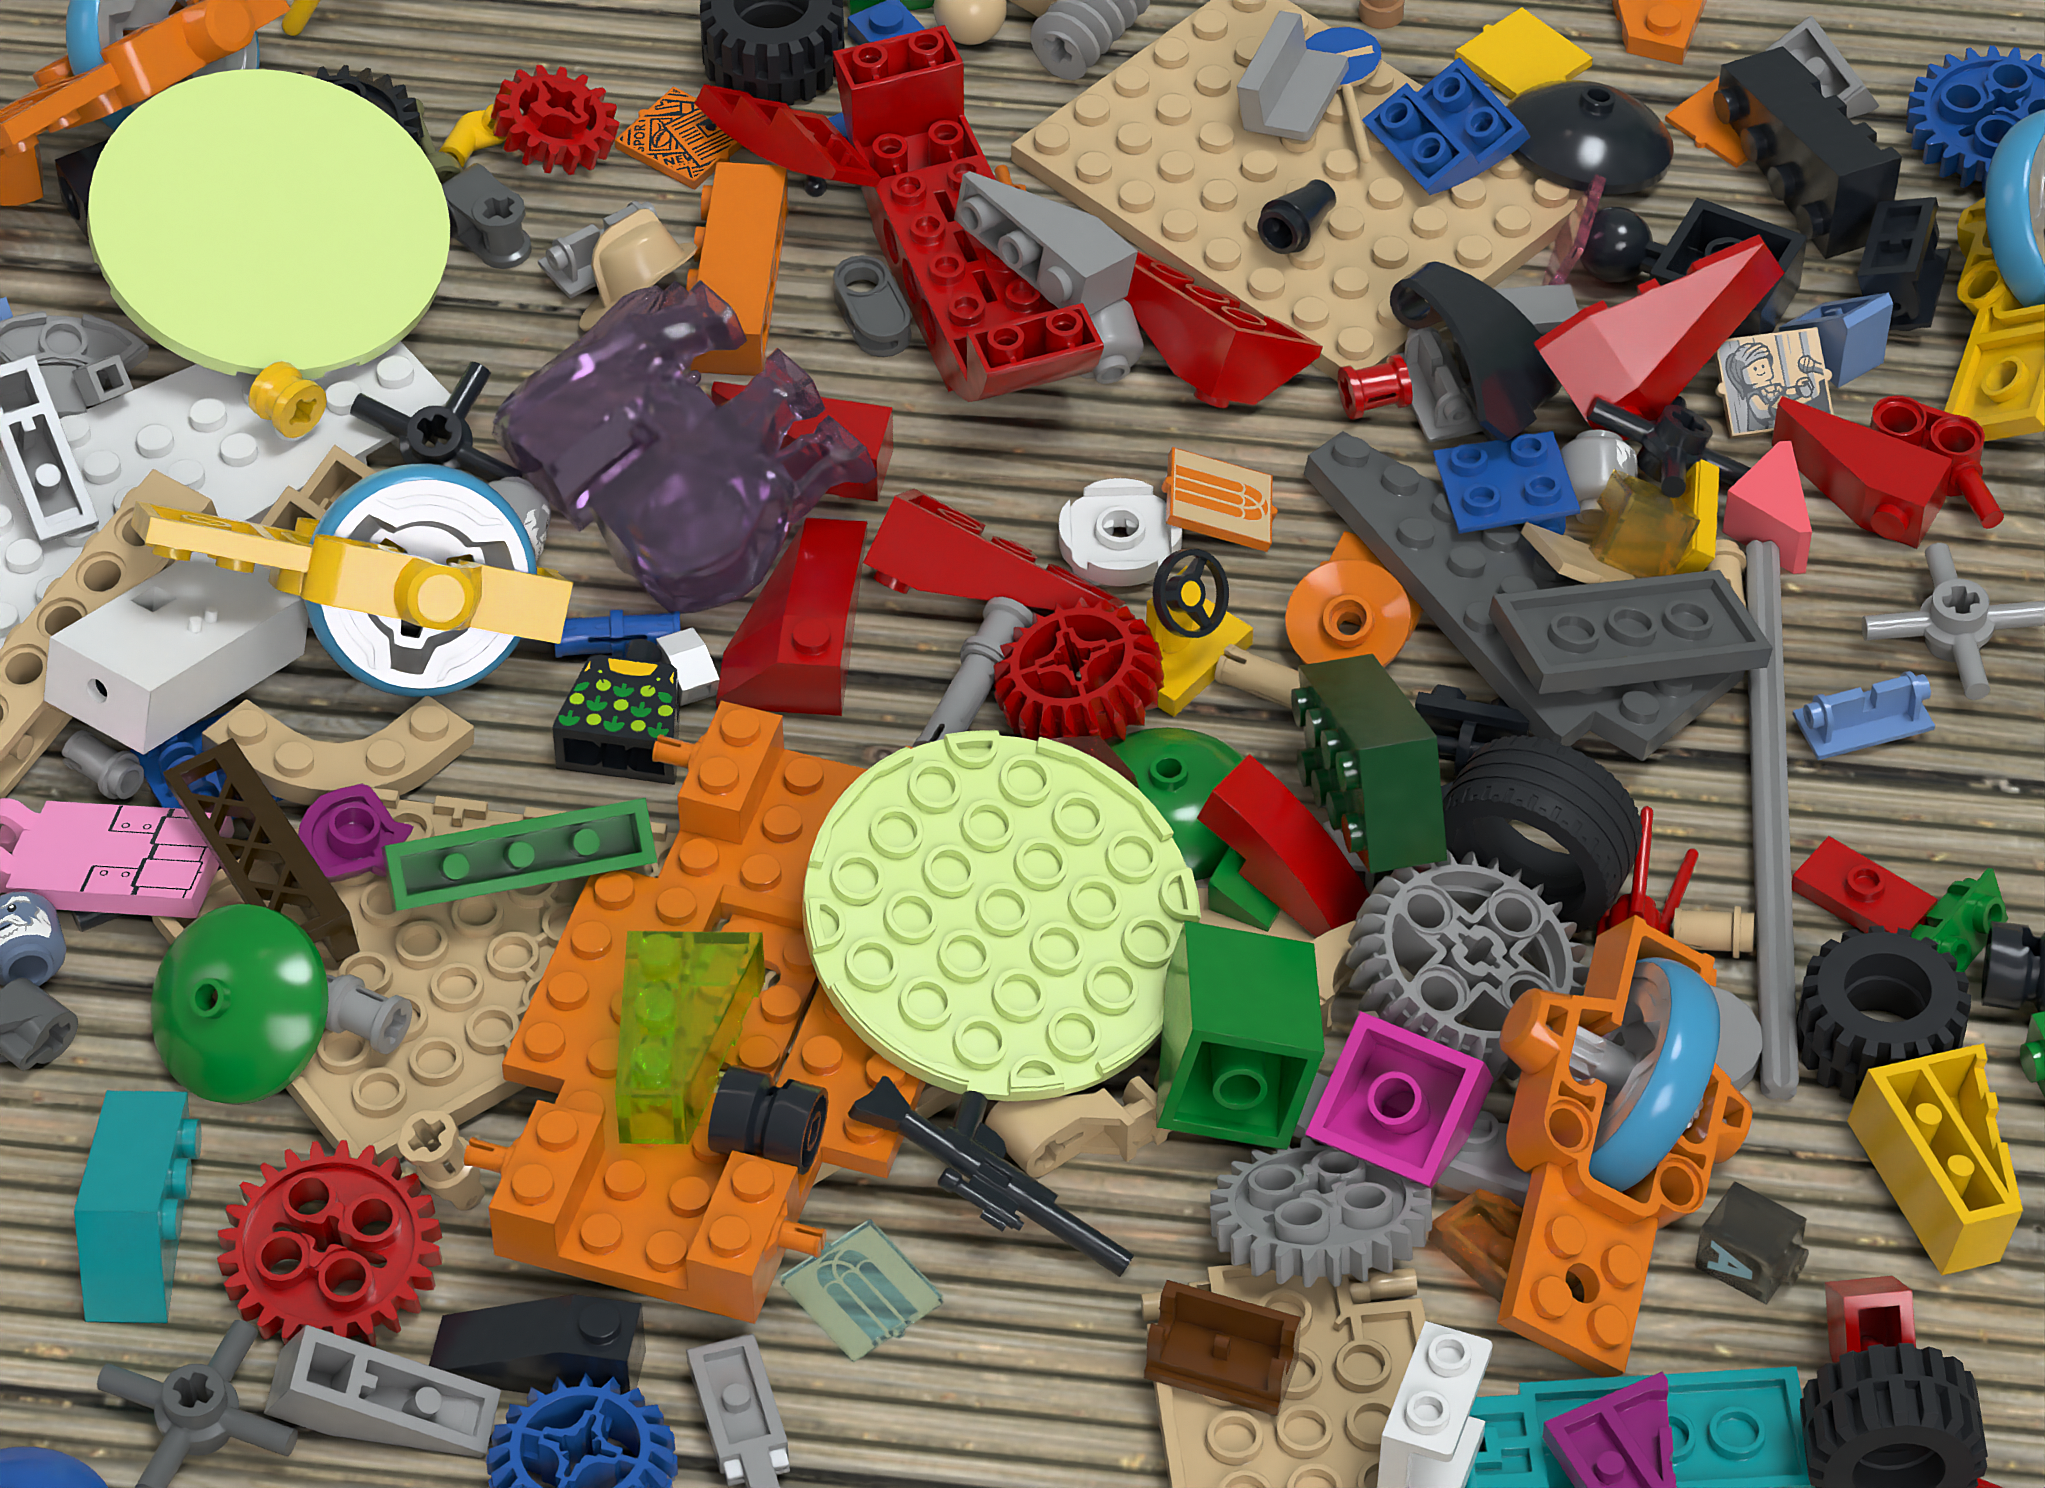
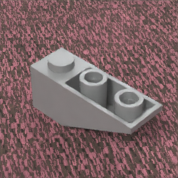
M971 171L963 174L954 220L997 255L1009 268L1017 272L1044 295L1049 302L1059 309L1083 303L1088 314L1091 315L1128 295L1138 251L1097 216Z

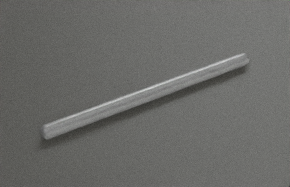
M1753 540L1746 546V609L1773 647L1767 668L1748 670L1758 1016L1763 1045L1760 1059L1761 1092L1766 1098L1789 1100L1797 1093L1799 1074L1779 547L1771 540L1763 543Z

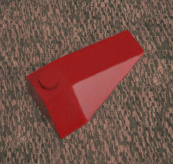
M915 488L895 495L863 561L864 564L877 570L873 577L877 582L903 594H907L909 588L912 587L918 591L987 601L994 597H1006L1024 606L1055 610L1056 602L1064 609L1074 608L1081 597L1090 605V608H1094L1105 598L1114 607V610L1124 607L1126 604L1125 601L1067 569L1054 564H1048L1046 569L1036 565L1035 562L1038 557L1031 553L1032 550L1016 541H1008L997 536H993L991 541L983 538L981 534L986 526L985 524Z

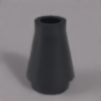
M1314 179L1304 187L1267 202L1261 210L1257 223L1258 234L1263 243L1270 250L1279 254L1296 253L1304 250L1327 213L1335 207L1336 195L1334 190L1325 181Z

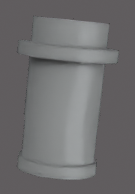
M80 730L74 733L65 743L62 750V755L66 757L62 760L63 764L97 783L99 791L107 798L116 799L119 797L127 799L138 791L143 782L144 769L135 754L124 750L118 752L97 739L87 730Z

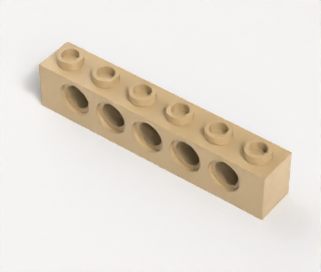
M152 469L138 487L132 488L125 495L120 508L102 530L89 537L81 554L63 576L56 578L50 583L43 599L24 622L17 624L8 633L4 645L0 649V799L6 798L73 717L44 701L50 637L179 561L153 554V548L146 546L145 541L133 529L131 522L135 502L140 501L218 516L212 499Z

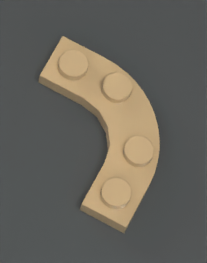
M425 696L391 724L362 740L333 743L313 740L293 731L246 699L202 732V750L205 752L233 738L270 794L291 802L311 806L321 795L361 783L371 788L399 791V796L432 778L474 744V726L430 696Z

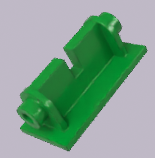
M1987 868L1977 881L1972 878H1965L1963 881L1953 882L1948 887L1947 893L1926 916L1929 926L1919 924L1912 932V938L1921 941L1926 936L1937 942V952L1939 954L1950 952L1958 961L1957 972H1965L1971 962L1986 946L1991 921L2006 922L2008 920L2006 906L2001 896L1994 869Z

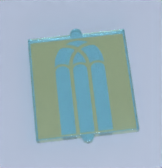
M868 1219L833 1243L825 1242L824 1249L821 1250L822 1254L819 1258L812 1255L780 1276L781 1285L853 1362L891 1337L903 1338L906 1334L905 1328L943 1304V1295L871 1219Z

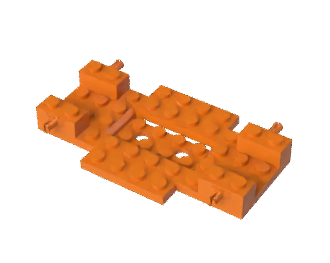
M721 701L707 732L695 744L665 737L661 734L658 735L657 741H655L652 753L654 762H662L688 769V774L677 796L680 830L658 878L623 869L589 876L502 1062L504 1080L557 1093L558 1097L555 1103L537 1100L523 1133L510 1147L471 1137L469 1145L466 1146L464 1165L501 1174V1181L488 1207L494 1255L755 1324L786 1249L813 1255L816 1258H819L822 1254L821 1250L825 1246L827 1230L797 1223L822 1162L888 1178L904 1136L898 1132H892L851 1119L848 1116V1112L854 1102L869 1094L883 1076H887L911 1106V1109L915 1111L926 1082L898 1068L867 1045L844 1021L831 1003L821 983H819L776 1084L777 1087H782L788 1079H793L824 1087L828 1091L829 1104L824 1133L817 1155L808 1172L804 1175L798 1174V1167L765 1159L760 1152L753 1156L732 1150L730 1156L713 1152L708 1147L709 1121L717 1093L703 1090L698 1085L699 1078L709 1070L723 1069L727 1071L730 1066L735 1064L770 1073L775 1083L819 979L810 959L804 935L802 915L803 885L807 865L818 832L828 813L843 792L860 775L868 770L784 749L783 715ZM721 918L730 920L721 930V941L707 972L699 979L698 993L688 1016L676 1031V1043L664 1070L653 1083V1094L648 1106H635L636 1098L712 928H717ZM757 968L771 969L780 976V981L777 985L764 991L750 989L742 980L748 972Z

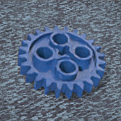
M1990 45L1987 56L1980 57L1970 47L1966 48L1964 61H1960L1951 54H1946L1943 68L1938 65L1929 64L1926 77L1916 78L1914 92H1910L1906 113L1908 116L1906 132L1913 134L1911 147L1912 149H1924L1922 162L1925 165L1941 162L1939 176L1942 178L1950 176L1955 172L1961 174L1960 187L1962 188L1967 187L1974 180L1981 181L1982 190L1985 194L1990 163L2004 135L2021 119L2045 109V68L2041 66L2042 54L2037 53L2026 61L2021 59V53L2017 47H2014L2010 51L2009 56L2005 57L2000 56L1994 45Z

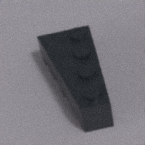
M1783 46L1722 64L1718 91L1713 96L1715 112L1719 120L1723 124H1730L1740 137L1745 156L1750 162H1756L1768 179L1770 189L1775 198L1779 201L1783 200L1796 218L1801 234L1806 235L1807 240H1812L1825 260L1865 247L1878 201L1895 200L1902 156L1892 146L1881 150L1874 144L1877 142V132L1866 122L1854 125L1847 118V105L1837 95L1825 98L1822 95L1820 80Z

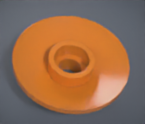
M1343 559L1317 567L1298 583L1287 604L1285 624L1289 642L1294 652L1305 664L1373 653L1380 664L1386 667L1398 656L1407 641L1411 627V610L1403 587L1387 570L1371 562ZM1349 619L1357 620L1362 624L1360 630L1353 635H1345L1339 631L1340 625Z

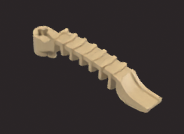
M1356 921L1330 930L1309 942L1314 943L1323 1036L1332 1031L1331 1010L1334 1001L1339 993L1350 984L1351 977L1356 971L1345 964L1348 953L1352 948L1347 940ZM1159 1069L1153 1082L1155 1091L1139 1075L1129 1081L1122 1098L1124 1107L1105 1088H1102L1094 1094L1068 1095L1035 1101L999 1100L991 1109L985 1121V1125L994 1130L1004 1140L1008 1155L1033 1178L1048 1174L1079 1153L1121 1155L1128 1162L1136 1156L1137 1149L1152 1141L1158 1146L1166 1141L1168 1133L1173 1131L1156 1128Z

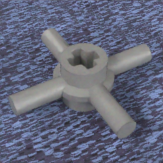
M1934 543L1925 550V557L1935 588L1933 594L1924 601L1920 611L1863 616V638L1865 641L1925 636V644L1934 656L1944 661L1956 662L1965 696L1971 700H1978L1984 698L1990 692L1979 652L1980 648L1991 639L1994 630L2045 626V601L1989 605L1988 594L1980 585L1970 580L1958 579L1949 546L1945 543Z

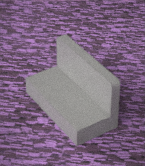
M1279 11L1237 85L1243 127L1246 131L1302 141L1309 140L1349 69L1348 57L1345 55L1306 48L1301 14Z

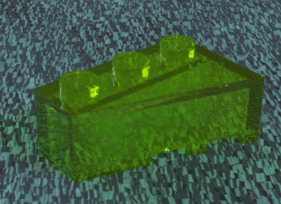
M627 931L615 1089L620 1144H689L719 1081V1069L731 1045H736L743 1030L742 1021L754 997H759L765 984L763 932Z

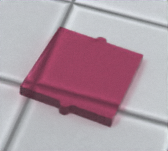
M1595 174L1559 231L1541 286L1564 284L1570 271L1583 253L1606 182L1605 178Z

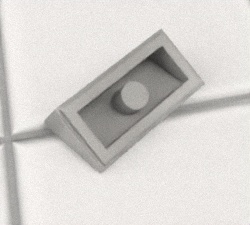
M1812 15L1765 49L1768 51L1781 46L1786 48L1820 80L1822 95L1825 98L1837 95L1847 105L1848 119L1869 113L1879 107V104Z

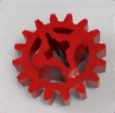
M536 65L533 76H530L522 69H518L515 72L513 81L506 79L502 81L490 117L496 120L493 128L494 136L507 137L503 147L506 152L517 150L523 152L522 164L527 166L534 160L543 162L544 173L550 174L554 165H562L568 175H574L577 163H580L589 171L593 170L598 158L603 160L608 158L620 123L614 119L617 111L616 104L603 103L606 90L603 87L590 90L586 87L588 76L584 74L573 80L567 77L566 67L560 66L556 75L548 74L543 65Z

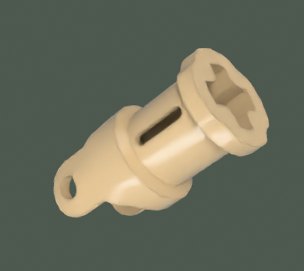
M422 1109L412 1114L402 1124L401 1134L398 1138L397 1144L403 1157L416 1166V1172L420 1181L431 1193L438 1195L444 1200L452 1201L458 1210L465 1211L475 1207L483 1199L485 1189L479 1181L480 1169L464 1165V1154L469 1142L459 1136V1130L454 1119L443 1110ZM427 1129L433 1140L427 1143L421 1134V1130Z

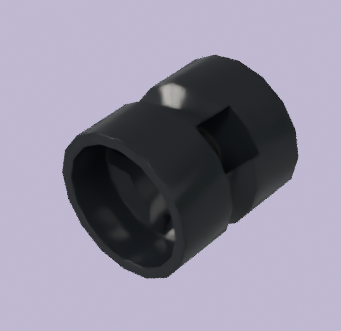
M1991 921L1983 964L1981 1005L2019 1010L2026 1001L2034 1003L2038 1013L2045 1011V931L2041 936H2034L2028 925Z
M734 1064L724 1074L717 1090L709 1121L708 1147L713 1152L730 1156L732 1150L753 1156L760 1152L765 1159L798 1167V1174L804 1175L812 1166L823 1137L829 1104L828 1091L824 1087L793 1079H788L782 1087H777L770 1073Z

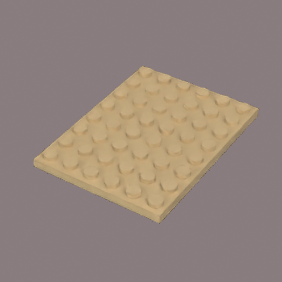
M1210 0L1011 144L1012 162L1089 214L1097 216L1111 229L1155 259L1195 279L1194 285L1210 289L1219 294H1227L1240 301L1239 310L1248 312L1262 320L1264 316H1270L1293 327L1322 345L1323 349L1319 358L1311 364L1335 381H1337L1339 367L1351 365L1355 370L1386 363V359L1389 356L1405 352V344L1408 338L1407 333L1410 328L1397 320L1390 306V292L1401 279L1423 264L1437 261L1464 271L1494 288L1591 212L1593 197L1588 192L1567 188L1542 178L1527 169L1512 154L1479 175L1448 190L1429 196L1364 123L1363 126L1372 159L1367 164L1362 163L1341 89H1337L1314 133L1307 141L1244 130L1237 85L1279 11L1301 14L1305 41L1314 34L1331 28L1289 0ZM1382 61L1375 75L1364 83L1353 87L1361 119L1371 113L1404 84L1408 83L1415 92H1418L1423 86ZM1314 179L1323 180L1328 183L1335 192L1336 205L1327 213L1308 246L1300 252L1279 254L1270 250L1261 240L1257 229V223L1263 206L1273 199L1304 187ZM1443 320L1429 327L1439 331L1446 323Z

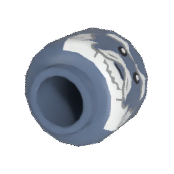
M10 892L1 895L0 985L6 986L15 979L27 978L37 986H40L54 976L65 961L67 946L56 909L45 897L35 893Z

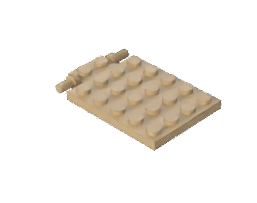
M1251 1263L1237 1266L1207 1267L1206 1281L1188 1282V1286L1301 1317L1299 1358L1278 1416L1153 1381L1169 1487L1377 1488L1382 1433L1426 1317L1422 1298L1371 1303V1299L1417 1295L1415 1269H1394L1390 1273L1383 1271L1368 1272V1281L1365 1282L1358 1280L1351 1273L1342 1275V1282L1337 1287H1334L1327 1277H1317L1311 1287H1304L1302 1276L1293 1275L1283 1284L1276 1283V1271L1274 1270L1255 1277L1251 1275ZM1162 1292L1141 1294L1143 1321L1159 1320ZM1147 1324V1339L1151 1324Z

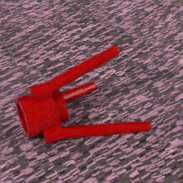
M1649 806L1643 807L1640 813L1643 835L1634 862L1631 893L1619 897L1617 904L1613 905L1611 909L1609 907L1597 922L1596 939L1598 935L1634 915L1646 920L1647 925L1669 936L1675 917V908L1680 906L1699 853L1694 848L1686 852L1660 913L1656 908L1655 901L1646 895L1654 815L1653 809Z

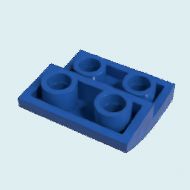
M1460 57L1418 92H1415L1406 83L1362 119L1365 126L1429 196L1448 190L1479 175L1516 151L1531 137L1525 126Z

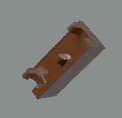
M1166 1280L1160 1298L1158 1324L1151 1323L1148 1333L1144 1378L1278 1416L1298 1363L1301 1317Z

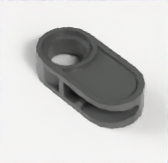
M864 255L852 256L841 261L836 266L833 274L834 299L856 344L862 351L871 356L888 357L903 352L909 346L912 338L910 329L911 313L887 266L874 257ZM861 279L870 280L877 285L874 289L866 292L853 291L847 287L849 283Z

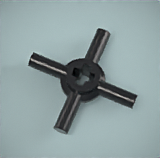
M473 361L469 363L444 407L427 406L418 410L410 417L363 393L357 395L351 406L350 415L399 438L400 452L406 465L434 464L458 470L463 469L489 483L491 481H499L505 477L522 478L523 471L473 448L472 432L465 418L491 376L489 369L480 363ZM438 439H445L447 443L444 445ZM429 441L432 444H434L435 447H427L426 443Z
M1679 395L1670 405L1664 407L1657 420H1646L1599 397L1593 400L1588 410L1586 419L1642 444L1636 456L1638 467L1649 477L1661 483V490L1667 497L1677 498L1683 495L1686 490V473L1700 459L1719 466V480L1731 486L1751 469V467L1706 447L1713 435L1711 426L1701 416L1687 409L1685 399Z

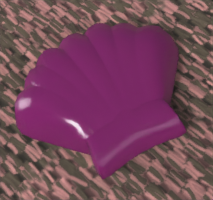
M361 783L321 795L307 809L299 825L298 836L326 878L332 883L347 880L369 871L378 876L386 877L381 847L405 842L411 835L414 826L395 822L370 786Z

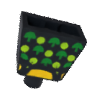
M634 639L626 644L622 658L596 654L587 659L552 727L556 769L675 785L677 766L654 762L652 759L653 748L658 735L661 734L665 737L679 740L680 724L678 669L672 664L660 663L662 651L655 643L644 639Z

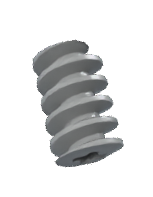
M1057 0L1049 6L1045 14L1039 16L1031 27L1030 40L1034 53L1051 74L1067 80L1079 79L1084 76L1087 68L1094 66L1100 55L1106 53L1112 43L1122 36L1125 29L1131 27L1137 17L1147 10L1150 0Z

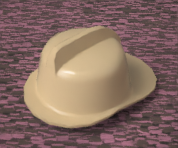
M646 208L638 209L611 225L600 235L593 249L591 267L599 295L581 316L579 326L583 331L594 330L622 314L663 276L690 259L698 248L693 242L678 244L656 215Z

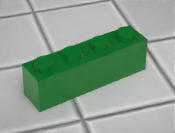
M646 798L381 847L393 912L658 863Z

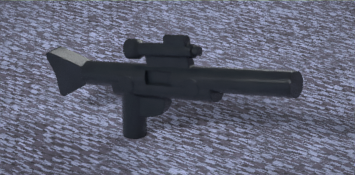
M883 1076L869 1094L856 1100L848 1112V1116L851 1119L892 1132H898L950 1166L945 1168L937 1181L938 1186L949 1193H957L983 1210L980 1218L1001 1232L1004 1231L1006 1226L1011 1229L1015 1228L1018 1231L1021 1230L1024 1222L1015 1214L1017 1210L1118 1277H1121L1134 1257L1133 1253L1056 1204L1055 1200L1058 1194L1003 1159L1006 1154L1004 1140L994 1130L981 1123L988 1103L987 1098L983 1094L976 1091L964 1092L953 1124H949L945 1131L912 1110L911 1106L887 1076ZM962 1175L970 1179L969 1183L962 1179Z

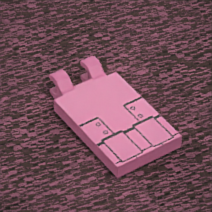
M9 798L0 799V824H3L0 829V893H35L45 897L53 904L56 910L197 918L218 870L219 863L183 809L46 801L41 813H35L19 801ZM206 813L209 819L212 813ZM226 816L219 834L221 837L232 838L235 831L232 818Z

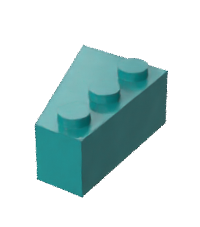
M106 1091L74 1209L85 1322L168 1323L178 1245L182 1230L184 1202L190 1198L192 1188V1164L190 1159H199L202 1144L200 1119H190L188 1092Z

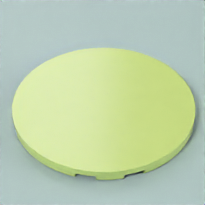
M267 69L231 70L195 77L158 93L133 111L111 135L96 164L89 191L87 217L89 244L94 262L99 265L105 280L111 288L110 294L116 303L142 331L165 348L198 365L228 375L236 376L237 371L259 375L271 364L284 361L296 367L302 374L303 380L323 378L325 372L347 367L354 363L358 366L366 364L387 352L417 326L438 292L447 263L450 245L448 206L438 176L423 150L404 128L373 103L333 83L307 75Z
M980 730L945 734L944 739L922 744L912 749L908 748V746L877 762L843 792L828 813L813 846L803 885L802 915L804 935L810 959L828 998L851 1029L884 1059L918 1079L954 1093L963 1094L967 1091H976L983 1094L989 1100L1035 1101L1085 1090L1111 1078L1145 1054L1162 1036L1167 968L1184 921L1199 923L1201 919L1199 896L1192 869L1186 866L1182 854L1172 838L1174 832L1157 808L1118 772L1088 754L1047 738L1039 737L1038 741L1021 737L999 735V730Z

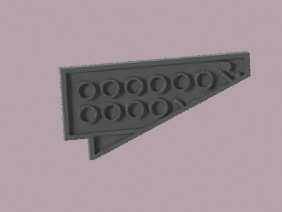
M1342 431L1308 455L1304 471L1305 477L1510 708L1518 709L1529 720L1528 729L1540 739L1546 738L1553 742L1557 741L1564 746H1571L1587 732L1591 731L1643 761L1743 680L1745 670L1623 684L1620 686L1572 690L1562 693L1538 694L1488 615L1492 597L1494 594L1584 585L1586 583L1557 573L1514 525L1459 534L1442 486L1420 475L1414 468L1401 464L1372 448L1367 442L1358 437L1351 436Z

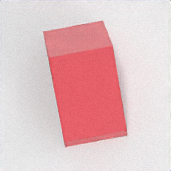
M1780 441L1728 490L1722 532L1745 546L1753 540H1758L1762 543L1770 540L1775 542L1779 547L1780 566L1793 574L1806 573L1812 529L1792 442Z

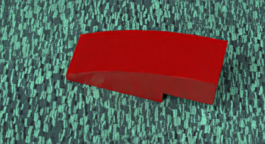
M1251 754L1246 756L1212 790L1197 816L1201 823L1246 859L1239 874L1316 938L1330 930L1355 921L1358 911L1370 896L1340 848L1311 812L1278 778Z

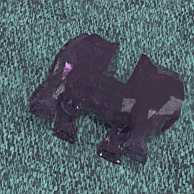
M701 280L689 292L678 282L674 281L664 291L656 285L638 289L624 295L584 336L527 377L511 392L500 405L495 415L492 435L497 442L508 452L514 466L518 470L523 471L524 478L536 490L541 492L549 503L560 510L579 532L595 520L617 567L625 574L632 575L639 580L651 597L668 612L680 611V614L697 613L720 607L744 597L763 581L779 554L792 526L813 509L830 487L843 482L866 484L878 476L867 448L830 415L817 425L814 433L801 435L790 445L779 450L783 437L794 421L817 417L825 410L813 379L779 348H776L766 358L763 372L754 376L741 393L719 405L700 386H697L702 377L698 370H692L684 376L683 371L692 364L694 357L711 350H737L747 341L732 307Z

